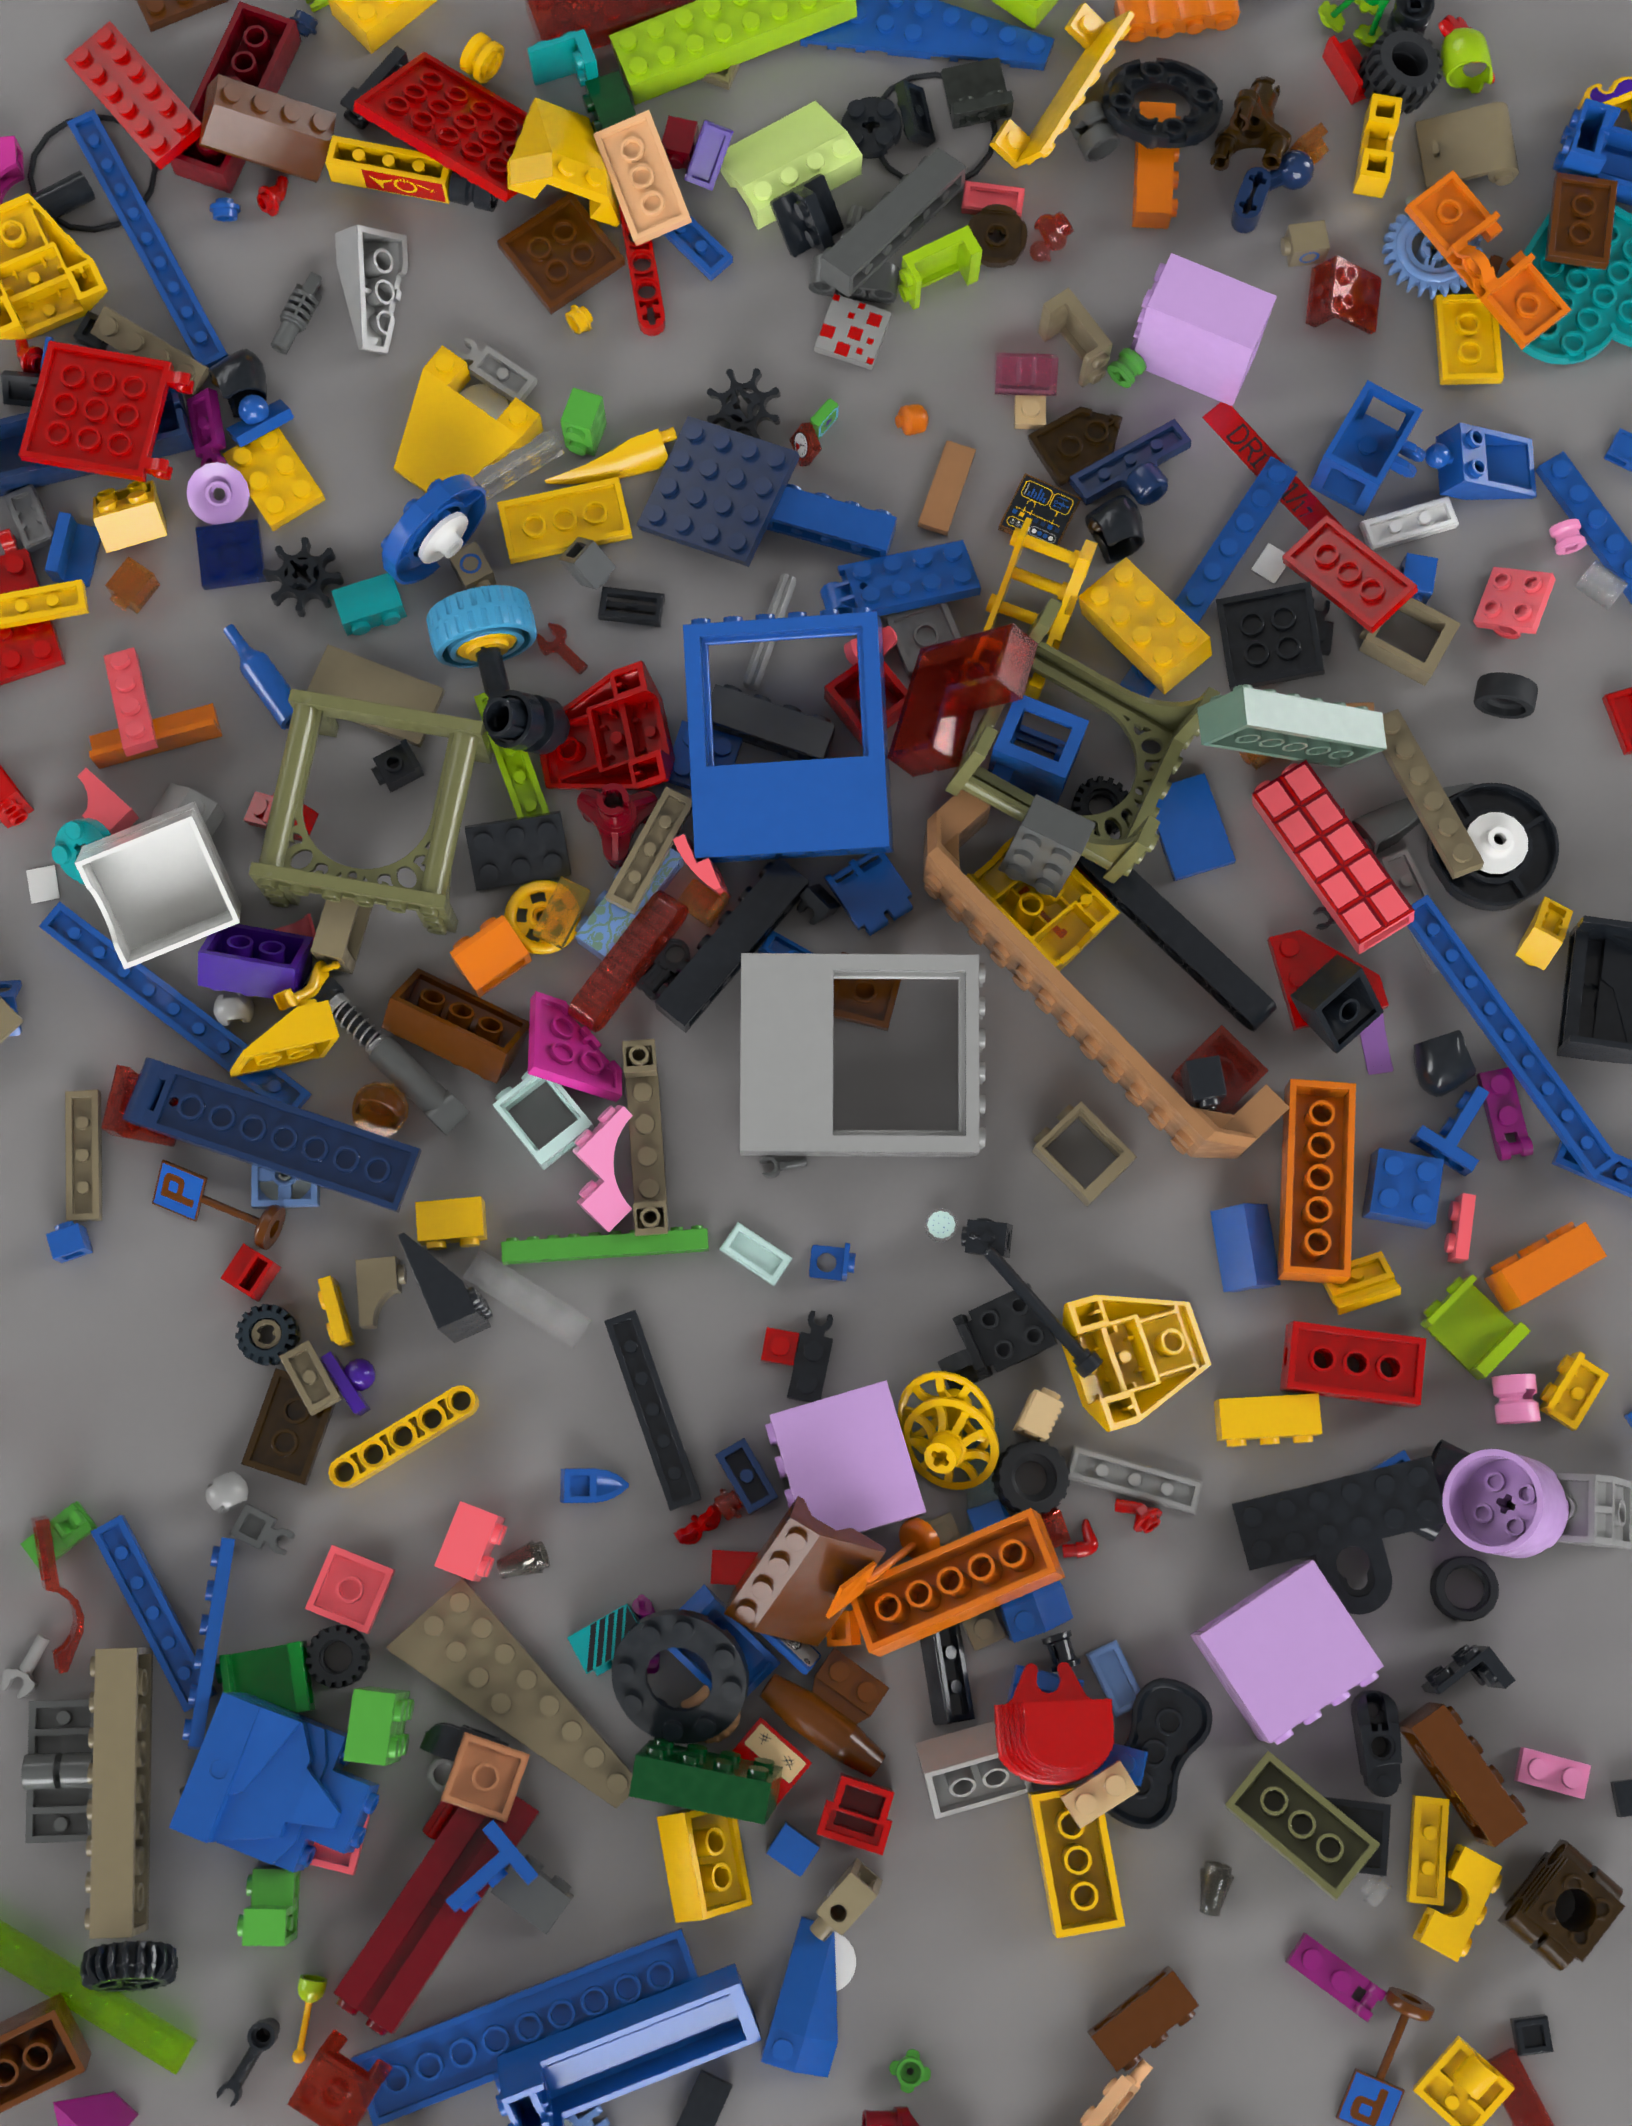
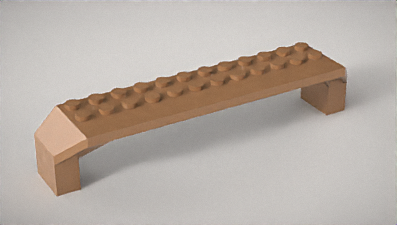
M961 790L957 796H953L927 819L923 854V882L925 883L923 887L934 900L939 898L947 906L945 910L955 922L959 923L962 921L969 929L967 932L972 940L980 946L984 944L992 952L990 954L992 960L1000 968L1006 967L1014 975L1012 979L1021 990L1026 991L1028 989L1035 996L1036 999L1034 1001L1039 1009L1045 1014L1051 1013L1059 1021L1057 1023L1059 1029L1067 1037L1073 1036L1081 1044L1079 1048L1091 1061L1096 1059L1104 1067L1102 1069L1103 1074L1113 1084L1118 1082L1127 1091L1125 1096L1134 1106L1139 1107L1141 1105L1149 1114L1147 1118L1150 1123L1159 1131L1164 1129L1172 1137L1170 1142L1181 1154L1187 1153L1190 1157L1237 1159L1290 1107L1267 1084L1234 1115L1191 1107L960 870L959 848L987 824L991 805L964 790Z

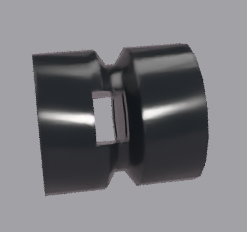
M1395 0L1394 8L1388 19L1387 30L1390 29L1392 31L1395 27H1401L1402 30H1405L1408 27L1412 28L1415 33L1419 31L1424 34L1434 11L1435 1Z
M452 171L449 183V200L451 202L466 206L473 202L475 208L490 212L495 210L498 198Z

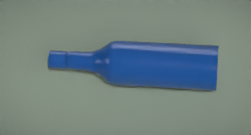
M233 624L226 626L223 632L239 654L242 675L281 729H289L293 709L288 701L291 687L264 652L251 648Z

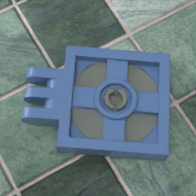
M252 1165L251 1207L253 1209H267L271 1205H279L283 1208L320 1207V1186Z

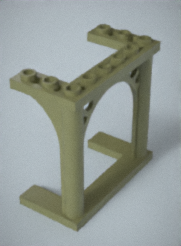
M1050 598L1020 640L945 791L957 796L961 790H964L1022 822L1034 796L980 767V764L986 758L999 732L994 729V726L1023 668L1026 667L1106 712L1120 725L1131 743L1135 757V776L1128 795L1120 804L1106 812L1095 815H1080L1096 823V834H1094V829L1081 856L1106 869L1103 878L1114 884L1122 875L1127 877L1134 865H1139L1146 852L1150 853L1157 844L1160 836L1156 834L1160 821L1156 817L1160 808L1156 807L1159 799L1163 800L1172 785L1168 779L1171 774L1174 775L1183 761V758L1179 756L1182 749L1186 750L1194 736L1198 737L1200 735L1197 707L1210 702V698L1220 695V692L1209 686L1196 699L1184 702H1168L1148 698L1124 688L1041 641L1049 631L1062 605L1059 601ZM1134 726H1135L1136 728H1138V730H1139L1140 732H1141L1142 730H1144V731H1146V732H1143V733L1139 736L1138 734L1135 733V731H1134ZM1153 740L1159 743L1161 749L1156 754H1149L1143 751L1141 744L1144 741ZM1145 762H1157L1149 768V771L1144 767ZM1135 789H1140L1142 795H1138ZM1122 811H1127L1129 813V815L1126 817V822L1121 817ZM1106 820H1111L1118 826L1120 831L1119 839H1113L1107 834L1104 826Z
M291 688L288 701L293 709L259 862H251L250 877L273 906L288 908L289 904L299 906L301 896H309V893L321 894L323 899L333 902H341L342 898L354 900V904L362 907L371 908L374 904L385 905L387 910L396 913H405L406 909L416 911L428 932L437 935H446L447 931L456 933L458 919L450 904V883L458 836L474 761L491 764L494 753L483 721ZM336 719L449 738L428 830L420 843L408 855L390 865L372 869H359L339 864L328 858L315 846L306 830L303 804L318 735L337 737L339 725ZM295 834L302 837V843L295 844ZM310 851L313 854L311 862L306 867L300 869L292 867V859L298 853ZM421 856L425 857L421 863L422 866H425L424 872L414 863L415 859ZM318 865H326L328 867V871L325 874L322 870L313 872ZM408 868L415 873L417 881L414 887L406 888L399 883L397 875L400 869ZM351 873L357 874L356 879H349L348 877ZM381 876H390L393 886L382 881V884H379L378 879Z

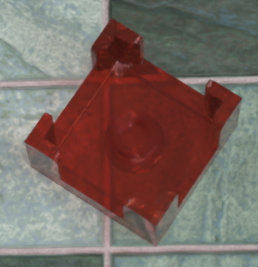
M335 2029L319 2048L287 2105L319 2126H359L373 2098L393 2067L383 2060L377 2059L368 2072L339 2053L348 2038Z

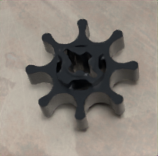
M758 368L753 370L751 380L743 384L736 381L735 373L732 369H727L726 374L731 381L730 388L724 393H718L712 388L707 390V394L711 399H718L722 404L719 413L708 416L707 421L715 425L720 421H727L730 423V430L737 432L749 430L752 432V437L761 439L757 434L759 423L768 420L775 425H779L781 422L778 415L769 414L766 411L768 401L773 398H779L781 393L777 387H774L769 392H761L757 389L758 381L762 377V373ZM740 395L748 404L747 412L749 418L740 410Z
M307 537L301 539L302 549L296 555H288L281 546H276L275 551L278 557L284 561L282 567L274 571L269 569L263 570V575L267 582L278 581L282 583L279 591L271 595L274 605L280 606L285 599L295 598L297 599L295 609L300 617L306 615L305 605L311 599H319L323 602L325 608H330L332 603L329 597L323 593L324 588L329 584L343 585L344 583L340 572L329 573L325 571L326 565L336 559L332 548H327L320 556H312L309 554L311 544ZM298 571L306 578L309 577L311 582L308 583L306 579H303L301 576L298 577L296 572Z

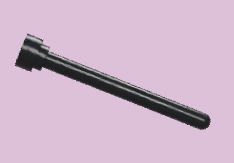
M986 1248L984 1251L985 1258L1074 1357L1072 1361L1076 1365L1074 1367L1075 1370L1085 1378L1097 1369L1103 1362L1102 1358L1095 1351L1091 1352L1088 1348L1084 1349L995 1248Z

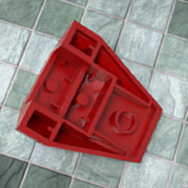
M641 660L611 671L564 706L563 709L570 722L568 738L551 753L539 754L547 789L601 790L602 786L608 783H617L626 790H642L669 781L675 761L663 700L645 663Z

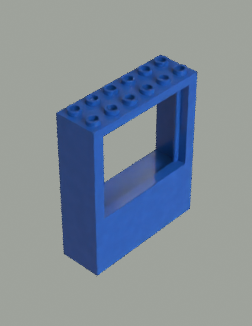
M857 607L852 609V613L839 614L837 609H827L820 611V615L807 616V612L798 611L788 613L787 618H775L774 614H759L755 616V620H743L741 616H728L723 618V622L711 623V620L708 618L692 619L691 624L683 625L695 859L702 861L709 858L713 863L777 860L779 857L781 859L894 852L882 622L878 612H872L870 607ZM857 635L863 756L715 766L709 645Z

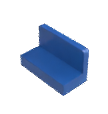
M58 513L44 569L53 582L63 583L82 579L85 587L90 586L101 543L97 528L78 524L70 513Z

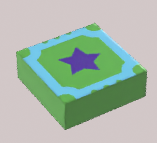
M831 398L827 399L810 418V434L818 440L838 419V403Z

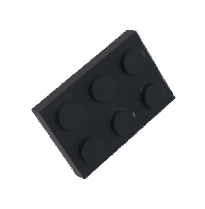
M561 811L465 826L476 891L571 875Z

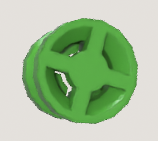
M1124 348L1119 353V359L1108 365L1107 371L1117 384L1124 388H1130L1135 382V377L1141 375L1146 370V363L1134 350Z

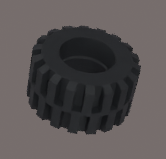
M1395 27L1392 31L1388 29L1379 36L1360 63L1361 68L1358 70V74L1363 80L1362 88L1366 90L1364 95L1367 99L1371 98L1372 93L1403 98L1400 115L1403 112L1409 114L1414 109L1417 110L1442 78L1443 71L1441 68L1443 67V61L1438 58L1440 55L1438 48L1434 49L1432 46L1433 42L1430 39L1426 40L1423 37V33L1419 31L1415 33L1412 28L1406 27L1405 30H1402L1401 27Z

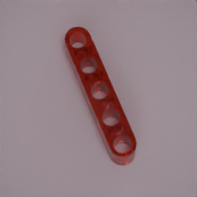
M662 890L655 892L573 998L568 1008V1015L595 1033L603 1029L641 977L653 964L659 953L684 923L688 915V907Z

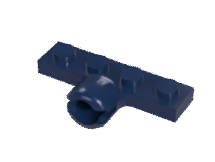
M1173 419L1070 476V485L1086 506L1121 487L1126 488L1138 504L1144 506L1151 505L1160 500L1168 490V479L1158 466L1191 448V439L1178 422Z

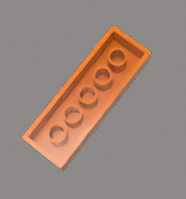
M1290 1079L1284 1089V1102L1290 1108L1283 1114L1278 1280L1344 1285L1351 1277L1356 1083Z
M1029 1508L888 1569L873 1582L867 1583L863 1593L854 1599L851 1605L868 1652L881 1657L1065 1578L1041 1514Z

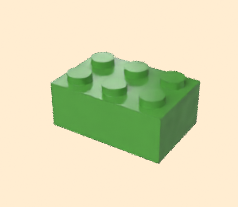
M372 1686L355 1688L353 1690L343 1761L387 1766L400 1761L401 1756L407 1754L409 1734H404L407 1720L412 1719L414 1710V1699H409L410 1691Z

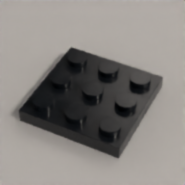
M1310 581L1216 599L1230 692L1238 685L1249 684L1254 688L1325 674Z

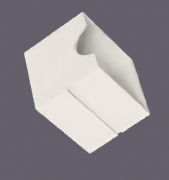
M195 801L82 846L75 861V865L86 888L95 898L104 916L113 946L124 969L240 923L241 902Z

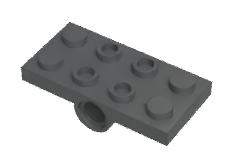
M89 1699L29 1701L28 1754L23 1759L21 1771L22 1786L24 1790H27L25 1843L86 1841L88 1835H91L92 1820L89 1821L87 1819V1803L89 1799H92V1784L88 1783L87 1772L89 1764L93 1763V1748H89L88 1734L90 1727H94V1713H91L89 1710Z

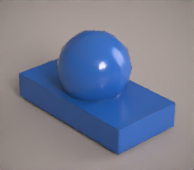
M252 394L245 396L240 401L238 411L242 420L226 429L230 437L240 447H243L289 422L294 416L290 408L281 399L268 405L264 398Z

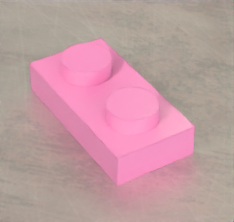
M1521 1747L1514 1781L1585 1799L1591 1765Z

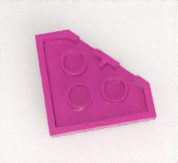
M535 991L530 998L528 1074L617 1102L622 1096L621 1067L615 1060L610 1062L599 1049L602 1046L586 1025L580 1027L570 1015L573 1010L566 1001Z

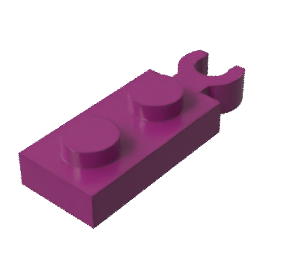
M206 388L187 399L195 455L202 458L200 467L215 462L226 464V460L221 456L220 452L226 448L218 393L214 389Z

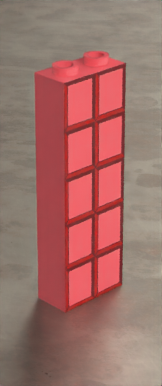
M1307 760L1300 764L1293 763L1282 771L1279 777L1272 781H1263L1254 789L1252 793L1254 808L1358 955L1414 921L1415 910Z

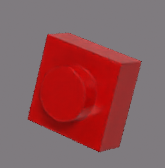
M767 1327L761 1361L794 1367L799 1333Z

